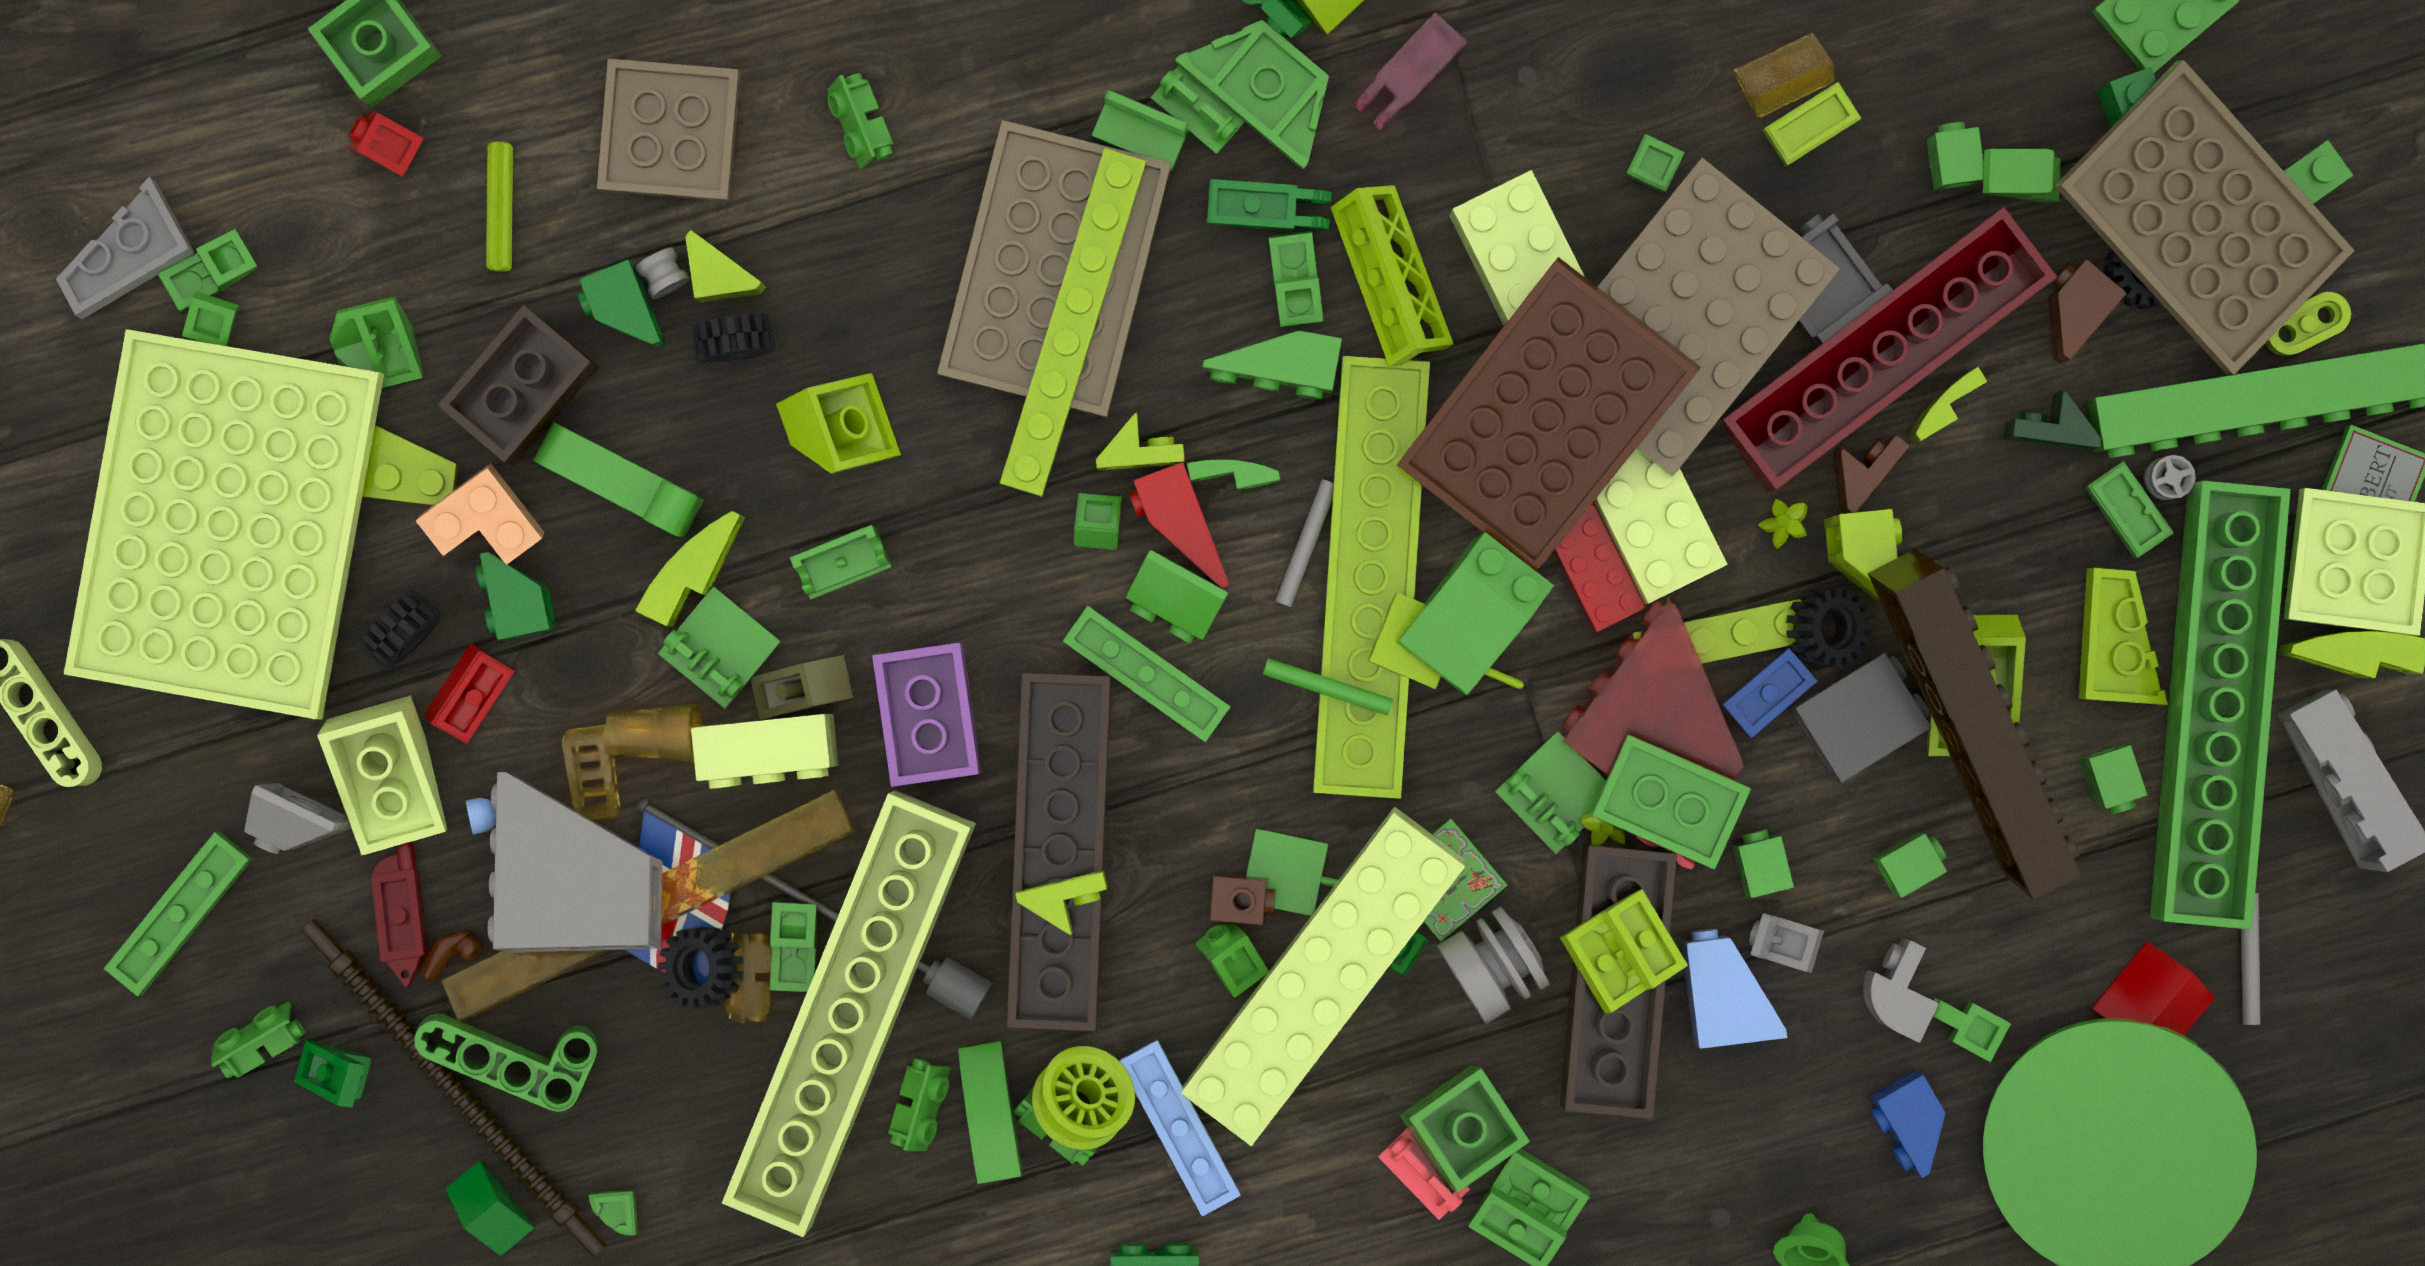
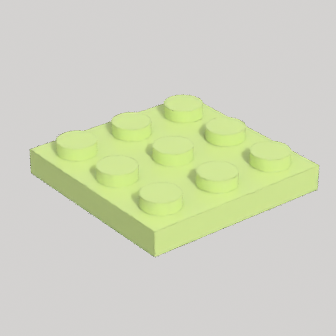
M2310 488L2299 489L2283 619L2420 636L2425 597V503Z

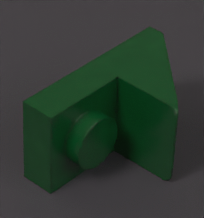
M2064 390L2053 395L2050 423H2046V415L2022 412L2019 419L2007 421L2005 424L2004 439L2087 451L2101 448V437Z

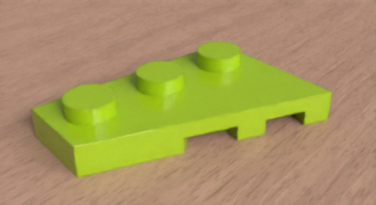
M375 425L362 497L434 505L457 488L459 464Z
M2087 568L2078 699L2168 705L2165 690L2160 689L2155 669L2159 666L2155 651H2151L2145 628L2148 621L2135 571Z

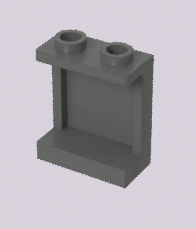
M1834 213L1825 220L1817 214L1797 229L1805 241L1840 268L1797 322L1815 348H1818L1893 291L1888 283L1883 286L1859 256L1836 225L1839 219Z
M1877 653L1870 657L1871 660L1808 699H1802L1788 708L1834 782L1843 783L1931 728L1926 720L1930 716L1929 709L1917 693L1911 695L1903 682L1907 678L1906 672L1894 656L1888 658L1886 653Z

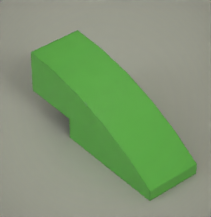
M1002 1040L958 1048L977 1184L1021 1177L1023 1169Z

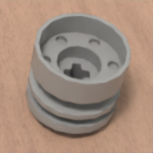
M1501 906L1491 911L1500 928L1499 931L1493 934L1483 918L1476 921L1482 937V941L1475 945L1465 933L1459 931L1437 945L1451 971L1485 1024L1510 1010V1005L1504 989L1512 986L1525 1000L1531 997L1522 980L1528 974L1539 990L1550 985L1544 974L1542 958L1522 926L1507 915Z

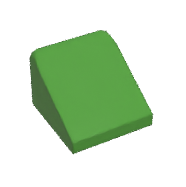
M1078 493L1074 527L1075 546L1108 550L1117 549L1122 503L1121 496Z

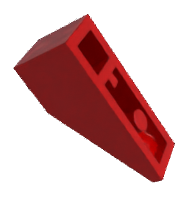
M1183 462L1133 480L1137 490L1130 492L1129 495L1138 518L1146 515L1150 525L1221 589L1229 587L1227 577Z

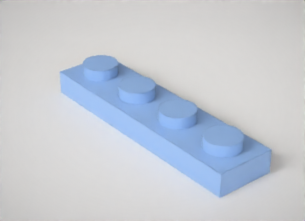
M1158 1039L1119 1059V1062L1129 1073L1138 1099L1200 1214L1204 1216L1241 1196L1237 1185L1192 1102L1181 1094L1183 1085Z

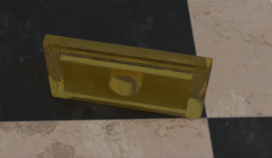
M1813 33L1735 69V75L1757 117H1762L1831 84L1835 80L1833 62Z

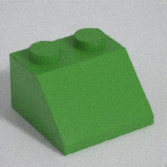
M1150 550L1126 599L1133 602L1130 608L1131 612L1153 623L1156 616L1172 624L1168 632L1191 644L1194 637L1203 641L1226 600L1228 592Z

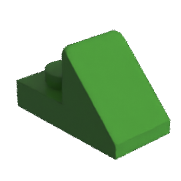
M2051 149L1984 150L1983 194L2042 203L2059 202V191L2055 185L2060 181L2061 158L2054 157L2055 153Z

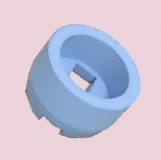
M484 798L466 800L473 835L487 832L496 825V811L492 807L491 800Z

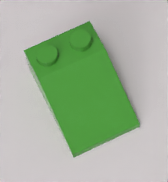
M1484 532L1469 542L1397 643L1464 695H1468L1530 620L1554 585Z

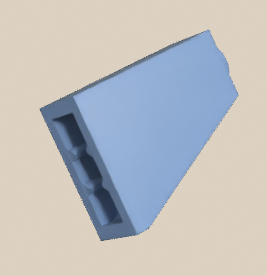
M1704 929L1692 931V939L1681 940L1682 955L1688 965L1684 968L1693 1043L1695 1046L1701 1049L1787 1038L1786 1028L1731 938L1725 935L1718 936V929Z

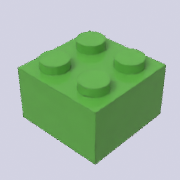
M346 0L308 28L311 35L359 99L371 108L375 107L442 57L401 0Z
M1471 1065L1399 1115L1446 1187L1456 1192H1460L1530 1142L1482 1068Z

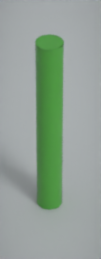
M1268 658L1263 672L1265 676L1387 716L1393 703L1392 698Z

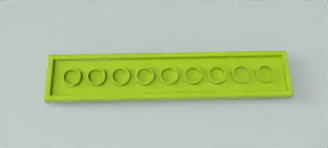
M1342 356L1321 675L1392 698L1393 703L1387 716L1319 694L1313 793L1401 799L1409 678L1368 660L1395 593H1401L1412 599L1415 596L1422 485L1399 468L1397 464L1426 427L1430 362L1409 360L1402 365L1389 367L1387 360L1382 358Z

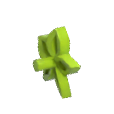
M1775 499L1772 506L1775 517L1762 521L1758 526L1766 532H1774L1773 543L1778 549L1786 542L1789 534L1794 538L1807 536L1806 530L1800 522L1806 517L1808 506L1805 503H1797L1788 508L1785 503Z
M1592 812L1580 817L1582 825L1591 831L1592 844H1603L1608 839V836L1618 843L1625 844V832L1623 829L1592 816Z

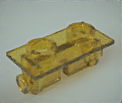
M732 932V942H737L740 947L739 950L734 952L735 957L743 956L744 964H737V970L744 971L743 979L734 980L740 987L736 993H729L731 999L724 1002L725 1011L729 1013L730 1020L739 1023H746V1014H748V1021L765 1022L766 1013H770V982L755 981V973H771L772 947L770 942H768V933H750V941H748L747 934Z

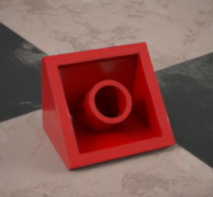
M2146 941L2093 1004L2091 1009L2103 1019H2135V1021L2160 1027L2164 1026L2185 1035L2215 997L2192 971Z

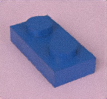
M1786 648L1725 700L1721 706L1747 737L1752 738L1818 681L1792 650Z

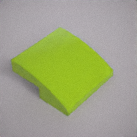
M1643 889L1613 904L1560 937L1605 1014L1614 1012L1644 991L1655 988L1688 966Z

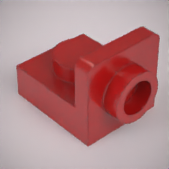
M369 111L366 117L359 115L348 135V138L353 140L349 149L402 177L424 139L374 111Z

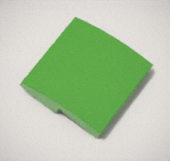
M1519 1149L1509 1156L1476 1209L1468 1227L1532 1266H1548L1566 1239L1568 1229L1590 1198L1591 1190L1525 1150Z

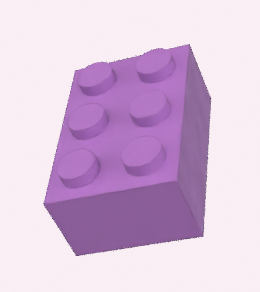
M953 643L872 655L891 787L981 774L982 768L964 644Z

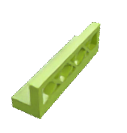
M1395 185L1357 188L1330 208L1389 367L1402 365L1422 352L1446 350L1452 346V338ZM1375 200H1384L1389 214L1388 219L1379 213ZM1391 239L1401 246L1404 254L1403 259L1393 252L1390 243ZM1406 279L1416 286L1419 294L1418 299L1408 292L1405 284ZM1421 319L1430 325L1435 338H1425L1420 324Z

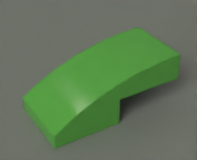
M236 229L196 248V254L157 273L180 315L189 311L192 296L196 291L214 297L258 268Z
M1307 230L1268 236L1280 327L1324 321L1312 231Z
M1204 460L1187 463L1191 483L1233 474L1236 490L1240 491L1280 482L1279 471L1251 462Z
M772 902L770 990L808 992L817 964V904Z

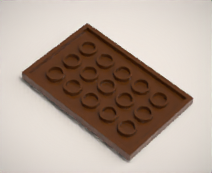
M1557 257L1404 454L1397 466L1537 572L1697 374L1700 366L1561 258Z

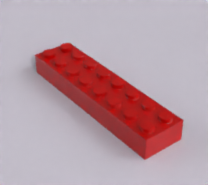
M1592 503L1553 552L1593 632L1596 633L1646 607L1594 503Z

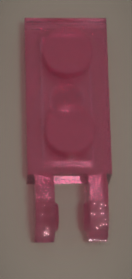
M1435 12L1376 74V80L1356 100L1354 106L1360 111L1368 108L1385 87L1396 99L1377 115L1373 123L1382 130L1398 114L1403 106L1407 108L1466 46L1467 41Z

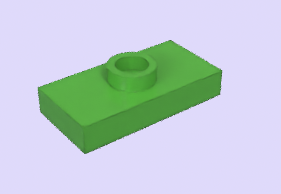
M2124 461L2119 462L2085 486V489L2133 558H2139L2174 533Z

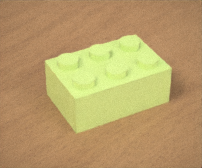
M834 714L691 728L696 781L708 780L709 789L742 785V776H753V784L784 781V772L797 771V779L829 776V767L839 766Z

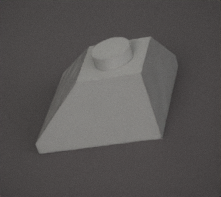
M280 783L255 785L251 793L244 832L256 837L254 841L256 846L268 852L278 854L280 849L283 851L297 849L352 828L347 815Z

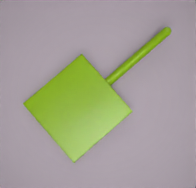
M1396 592L1368 661L1436 689L1441 676L1397 643L1425 604ZM1489 668L1485 675L1517 689H1522L1524 686L1523 681L1493 668Z

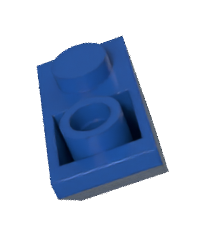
M1914 1070L1869 1096L1876 1107L1870 1113L1881 1132L1884 1134L1890 1131L1898 1146L1894 1147L1892 1151L1903 1170L1907 1172L1912 1169L1915 1174L1923 1178L1930 1174L1945 1111L1924 1075Z

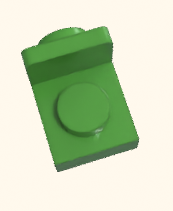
M1222 922L1211 927L1205 936L1195 943L1198 950L1208 959L1227 991L1234 998L1269 972L1248 936L1234 922Z

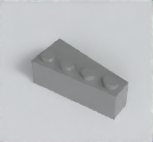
M2321 690L2277 714L2358 868L2389 872L2425 853L2424 829L2376 754L2371 740L2363 733L2354 719L2355 711L2344 694H2339L2337 690Z

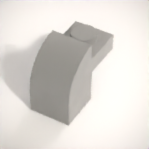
M1901 938L1899 944L1893 943L1885 955L1882 966L1887 969L1884 976L1867 969L1863 982V994L1870 1013L1878 1022L1920 1043L1939 1003L1907 988L1926 948L1911 940Z

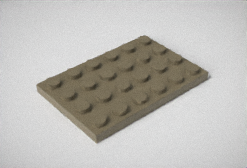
M2184 60L2176 61L2055 185L2057 190L2226 375H2235L2355 251Z
M1002 120L937 374L1027 397L1104 148L1145 160L1147 163L1070 407L1073 410L1107 418L1163 201L1171 162Z
M1704 158L1699 160L1597 286L1700 366L1697 374L1636 448L1671 477L1679 470L1840 270L1838 266Z

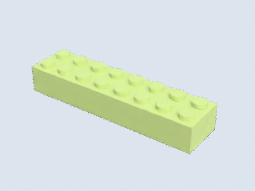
M1394 807L1185 1081L1181 1094L1252 1146L1465 868V859Z

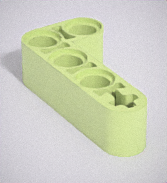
M0 639V648L3 647L8 654L7 666L0 670L1 705L57 784L64 787L87 786L94 783L102 771V762L98 753L27 650L17 641ZM26 683L33 690V699L28 706H24L19 699V691ZM50 719L58 727V735L53 742H49L44 735V726ZM63 750L65 754H57V751ZM73 759H79L81 764L76 768L78 774L72 775L70 769L75 766Z

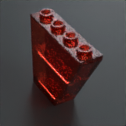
M1670 596L1667 597L1663 604L1656 600L1641 619V622L1646 625L1636 639L1629 635L1615 653L1614 657L1619 659V662L1610 674L1603 670L1589 687L1588 692L1593 696L1582 709L1576 705L1561 726L1566 729V732L1563 734V742L1608 775L1627 734H1630L1734 780L1743 769L1744 761L1677 602Z

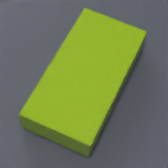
M1837 82L1762 131L1785 167L1858 122L1861 117L1839 82Z

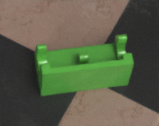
M873 525L790 557L792 565L803 583V591L806 595H809L810 600L892 568L877 528Z

